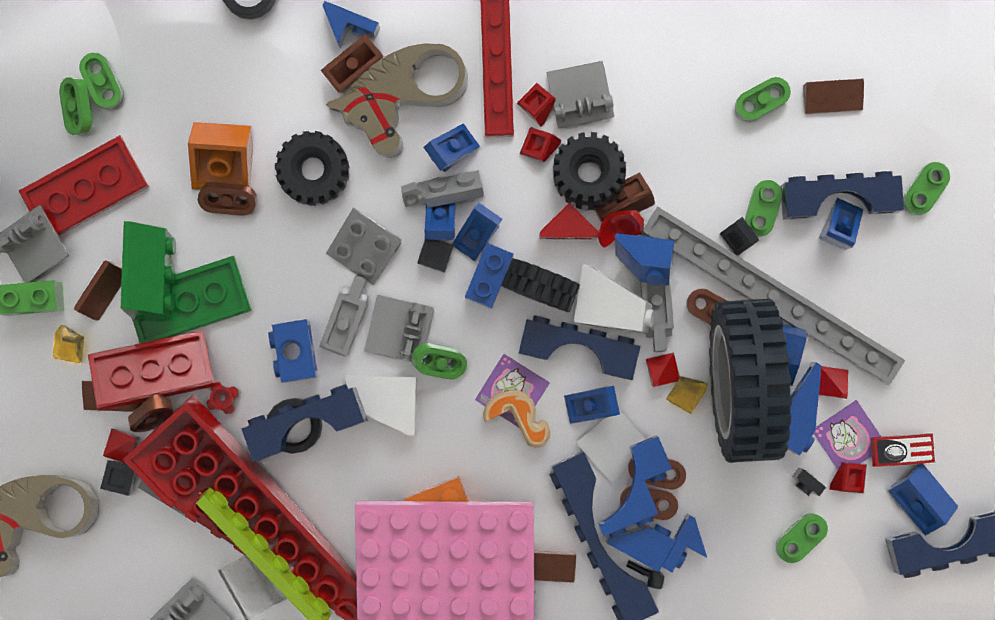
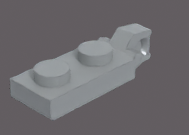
M479 170L462 172L443 178L437 177L428 181L413 182L401 186L405 207L427 204V208L479 198L484 195Z
M355 275L351 287L347 288L344 286L342 292H339L319 347L345 357L348 356L367 305L366 301L369 295L363 294L367 282L366 278Z
M640 282L641 298L651 303L652 310H655L653 327H649L646 338L653 337L654 352L667 351L666 336H672V329L674 328L670 283L669 285H651Z

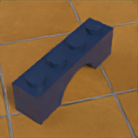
M892 171L875 172V177L865 178L864 173L846 174V179H835L833 174L819 175L816 181H806V176L789 177L788 182L781 185L783 220L813 218L817 216L822 202L828 196L838 193L848 194L857 198L865 206L869 215L898 213L904 210L902 175L893 176Z
M533 315L532 320L526 319L518 354L547 360L557 348L563 345L580 344L589 348L598 357L602 374L633 380L641 347L634 345L635 339L618 335L617 340L606 338L607 332L590 329L589 334L579 332L578 325L561 322V327L550 325V319Z
M347 384L331 389L332 395L323 399L318 394L302 400L304 406L293 409L291 404L275 410L277 416L266 419L264 415L247 420L249 426L241 428L252 461H260L286 451V443L290 431L298 422L306 418L321 419L330 424L336 432L368 421L357 388L348 389Z
M995 511L969 517L968 527L963 537L948 547H933L924 540L921 534L914 531L885 538L893 571L903 575L904 578H911L921 575L920 570L932 568V571H940L949 568V563L960 561V564H968L978 561L977 556L988 554L989 557H995Z

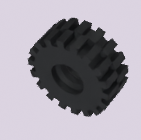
M302 131L303 134H295L291 136L292 139L289 142L285 141L282 144L281 152L278 151L276 155L278 159L277 163H275L277 173L275 176L282 190L298 203L316 206V204L324 205L329 200L336 199L338 197L337 194L345 189L346 180L349 179V161L343 148L333 137L328 134L324 135L319 131H315V133ZM309 158H317L324 165L322 176L316 180H309L302 174V164Z
M585 132L578 133V139L576 140L573 136L568 138L566 146L563 143L561 144L559 153L555 154L553 178L554 184L557 186V192L560 196H565V202L576 203V208L582 209L583 205L588 206V210H594V205H599L601 209L606 207L608 200L612 203L616 199L617 193H621L626 177V162H624L623 151L618 150V144L615 141L610 143L609 137L604 134L602 138H597V132H591V137H585ZM586 162L597 164L601 170L600 177L593 182L583 181L578 175L579 167Z
M512 258L501 286L539 303L570 312L580 284L537 265Z

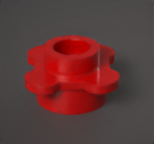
M215 382V386L211 387L212 392L206 405L210 410L218 409L222 410L225 414H231L235 409L233 404L235 398L239 395V391L234 386L229 388L222 386L220 382ZM220 396H225V400L221 401Z

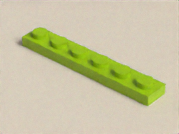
M209 487L200 496L196 504L308 620H329L331 613L327 603L320 597L316 598L309 591L310 588L307 582L300 576L296 577L289 570L286 560L280 555L276 556L269 549L266 539L260 534H255L248 527L249 524L245 517L240 513H235L228 506L227 499L220 492H215Z

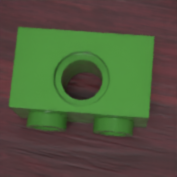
M53 280L0 285V315L11 316L64 311L62 282Z

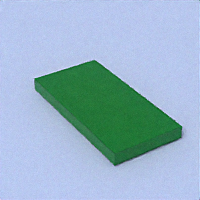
M233 255L175 274V282L170 285V294L174 296V310L170 312L169 320L134 321L132 319L139 343L177 336L252 311L235 256Z

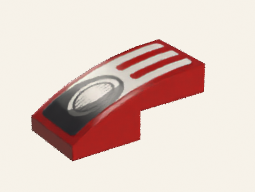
M933 433L871 437L873 467L935 463Z

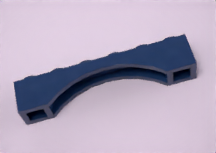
M581 451L551 465L554 472L550 473L549 476L556 490L562 488L566 496L561 501L568 516L574 514L579 525L575 526L574 529L581 543L587 541L591 549L586 554L593 569L599 567L604 578L600 579L599 582L605 595L612 594L616 602L611 607L617 620H644L659 613L645 582L631 576L620 568L607 554L599 540L592 511L596 476L585 453Z

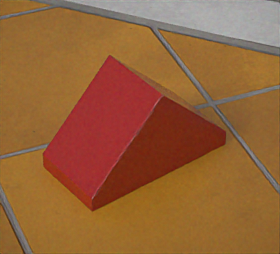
M569 202L540 231L539 239L597 240L599 231Z

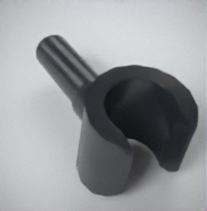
M630 560L628 561L626 567L648 577V587L655 589L663 587L664 575L661 572L645 569Z

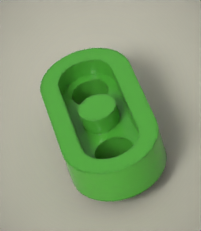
M99 53L85 55L80 61L79 70L92 99L98 106L104 109L117 107L122 101L123 92L109 61ZM99 64L101 66L100 72L93 74L92 67ZM108 90H112V98L106 100L104 98V93Z
M67 77L61 82L59 88L64 126L71 135H85L91 129L93 122L88 88L83 79Z
M773 77L742 93L735 103L736 114L742 120L754 121L785 104L790 97L791 90L789 84L782 78ZM770 89H777L779 97H771ZM746 102L754 105L752 112L745 110L744 104Z
M932 162L920 170L903 196L904 208L908 213L922 215L929 212L950 181V172L944 164ZM933 171H936L940 174L939 181H934L932 179L931 175ZM917 195H921L924 198L923 205L916 203L915 198Z
M772 180L761 181L754 187L744 220L757 237H763L772 231L781 203V187ZM765 189L772 191V199L764 198L763 191ZM757 217L764 219L765 224L763 227H758L755 224Z
M430 343L418 346L411 358L413 366L421 374L450 380L460 377L467 368L466 357L459 350Z
M813 513L802 516L777 540V555L787 563L801 561L826 537L828 532L826 521L821 516ZM814 523L817 524L818 531L815 534H810L809 526ZM791 543L797 546V550L793 554H789L787 551V547Z

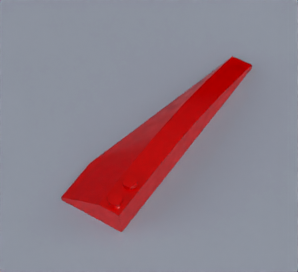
M194 394L123 459L163 503L171 508L175 507L186 514V518L194 523L197 521L209 529L211 534L219 539L223 538L234 545V549L244 554L196 504L200 496L209 487L215 492H220L227 499L228 506L235 513H240L245 517L249 524L248 527L255 534H260L266 539L269 549L276 556L280 555L286 560L289 570L296 577L300 576L307 582L310 588L309 591L316 598H322L329 608L334 610L335 614L342 619L358 620L357 577L355 572L257 461H252L251 455Z

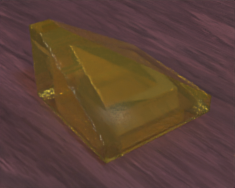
M60 324L54 333L53 358L81 364L84 337L69 327Z
M680 376L666 400L691 414L705 394L708 384L703 381Z

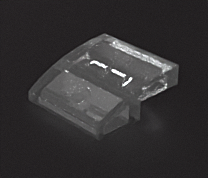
M245 555L218 570L245 620H251L272 606L287 599Z

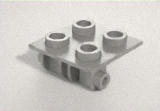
M603 61L546 72L551 95L556 98L553 107L558 129L615 117L613 99L609 92Z
M41 205L0 232V254L3 252L9 255L24 283L33 281L69 256Z
M353 207L326 254L357 275L366 278L369 283L374 285L393 253L400 247L402 239Z
M377 295L364 351L412 362L411 358L414 350L426 343L434 308Z
M192 578L150 620L233 619Z

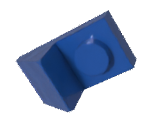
M324 1L323 9L340 48L343 45L349 28L353 29L351 33L358 37H362L364 34L368 37H377L380 30L379 22Z
M463 123L429 141L423 148L438 169L446 172L477 150L480 145Z
M456 202L427 208L426 204L425 239L454 240Z
M478 202L452 244L460 252L475 261L485 248L486 243L490 241L499 228L502 218Z
M614 386L564 395L570 424L620 415Z
M687 513L673 538L675 543L662 565L664 569L672 573L675 567L680 569L687 557V553L684 552L686 547L707 558L696 519Z

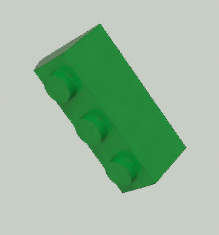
M124 221L120 309L134 321L169 320L170 312L174 310V296L170 294V285L175 282V268L171 266V255L176 253V240L166 228Z

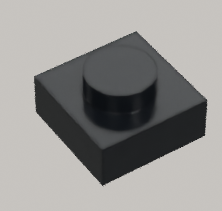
M743 217L720 233L737 256L759 241Z
M425 239L417 264L445 273L454 245L441 240Z
M107 460L100 489L130 496L136 473L127 464Z
M798 468L792 475L798 481L795 486L807 496H810L811 493L820 496L827 488L802 468Z

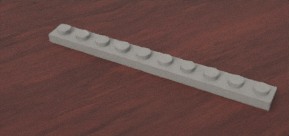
M660 207L656 208L644 227L642 233L649 237L674 240V252L750 300L770 298L775 302V306L779 310V317L796 328L806 330L808 336L887 385L892 383L905 362L900 356Z

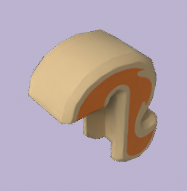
M517 390L501 392L487 402L483 411L484 422L511 410L528 446L539 448L548 442L550 437L549 426L544 420H541L539 424L534 423L536 408L533 400L525 392Z

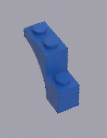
M657 435L629 446L634 468L632 484L622 505L612 515L598 523L603 536L609 534L610 538H615L627 532L625 527L635 523L638 527L653 522V516L659 514L645 480L650 479L651 483L668 477L666 472L672 470V467Z

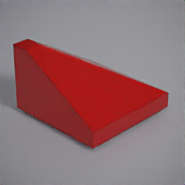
M536 83L517 104L542 127L556 98Z
M530 127L519 154L545 162L557 149L562 140L554 134Z
M674 352L646 359L652 387L681 381Z
M821 366L819 395L847 399L848 370Z
M111 428L103 456L125 463L123 459L137 446L140 437Z
M842 462L830 483L829 490L864 493L867 464Z

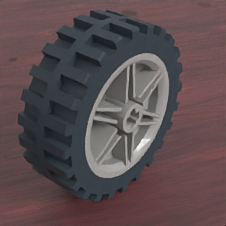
M770 298L717 302L712 310L713 317L710 322L709 369L711 396L713 399L712 408L721 453L729 463L783 459L788 450L787 441L790 440L789 426L791 425L792 418L790 414L792 396L790 395L791 375H789L787 341L783 333L782 318L779 317L778 307L775 306V302Z

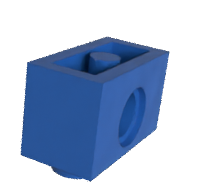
M486 243L466 292L465 299L492 309L514 253Z
M304 319L272 325L273 331L268 332L271 349L276 348L277 360L273 361L275 377H280L281 383L319 377L310 320ZM291 343L297 344L300 349L299 356L294 360L288 359L285 354L286 347Z

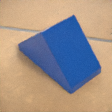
M837 197L819 239L843 250L852 248L856 243L864 209Z

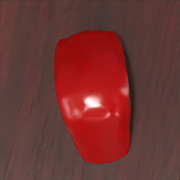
M636 210L620 211L608 215L600 225L598 233L600 245L603 248L608 247L615 241L616 233L639 236L644 230L643 217Z

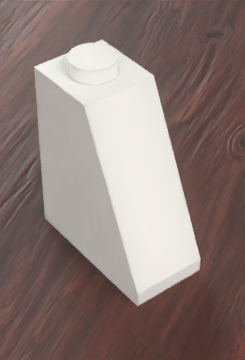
M582 264L574 322L583 325L648 333L649 327H653L655 320V310H652V304L596 268Z
M346 375L345 381L340 382V386L347 384L348 389L357 388L367 416L408 436L416 435L417 377Z

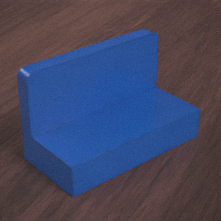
M918 464L909 476L893 484L888 490L925 536L946 525L958 509V505L924 464Z

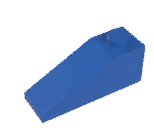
M811 362L791 394L792 405L790 406V414L792 418L791 425L789 426L790 440L787 443L788 450L796 455H801L802 451L808 452L815 440L812 435L816 429L821 365L817 362Z

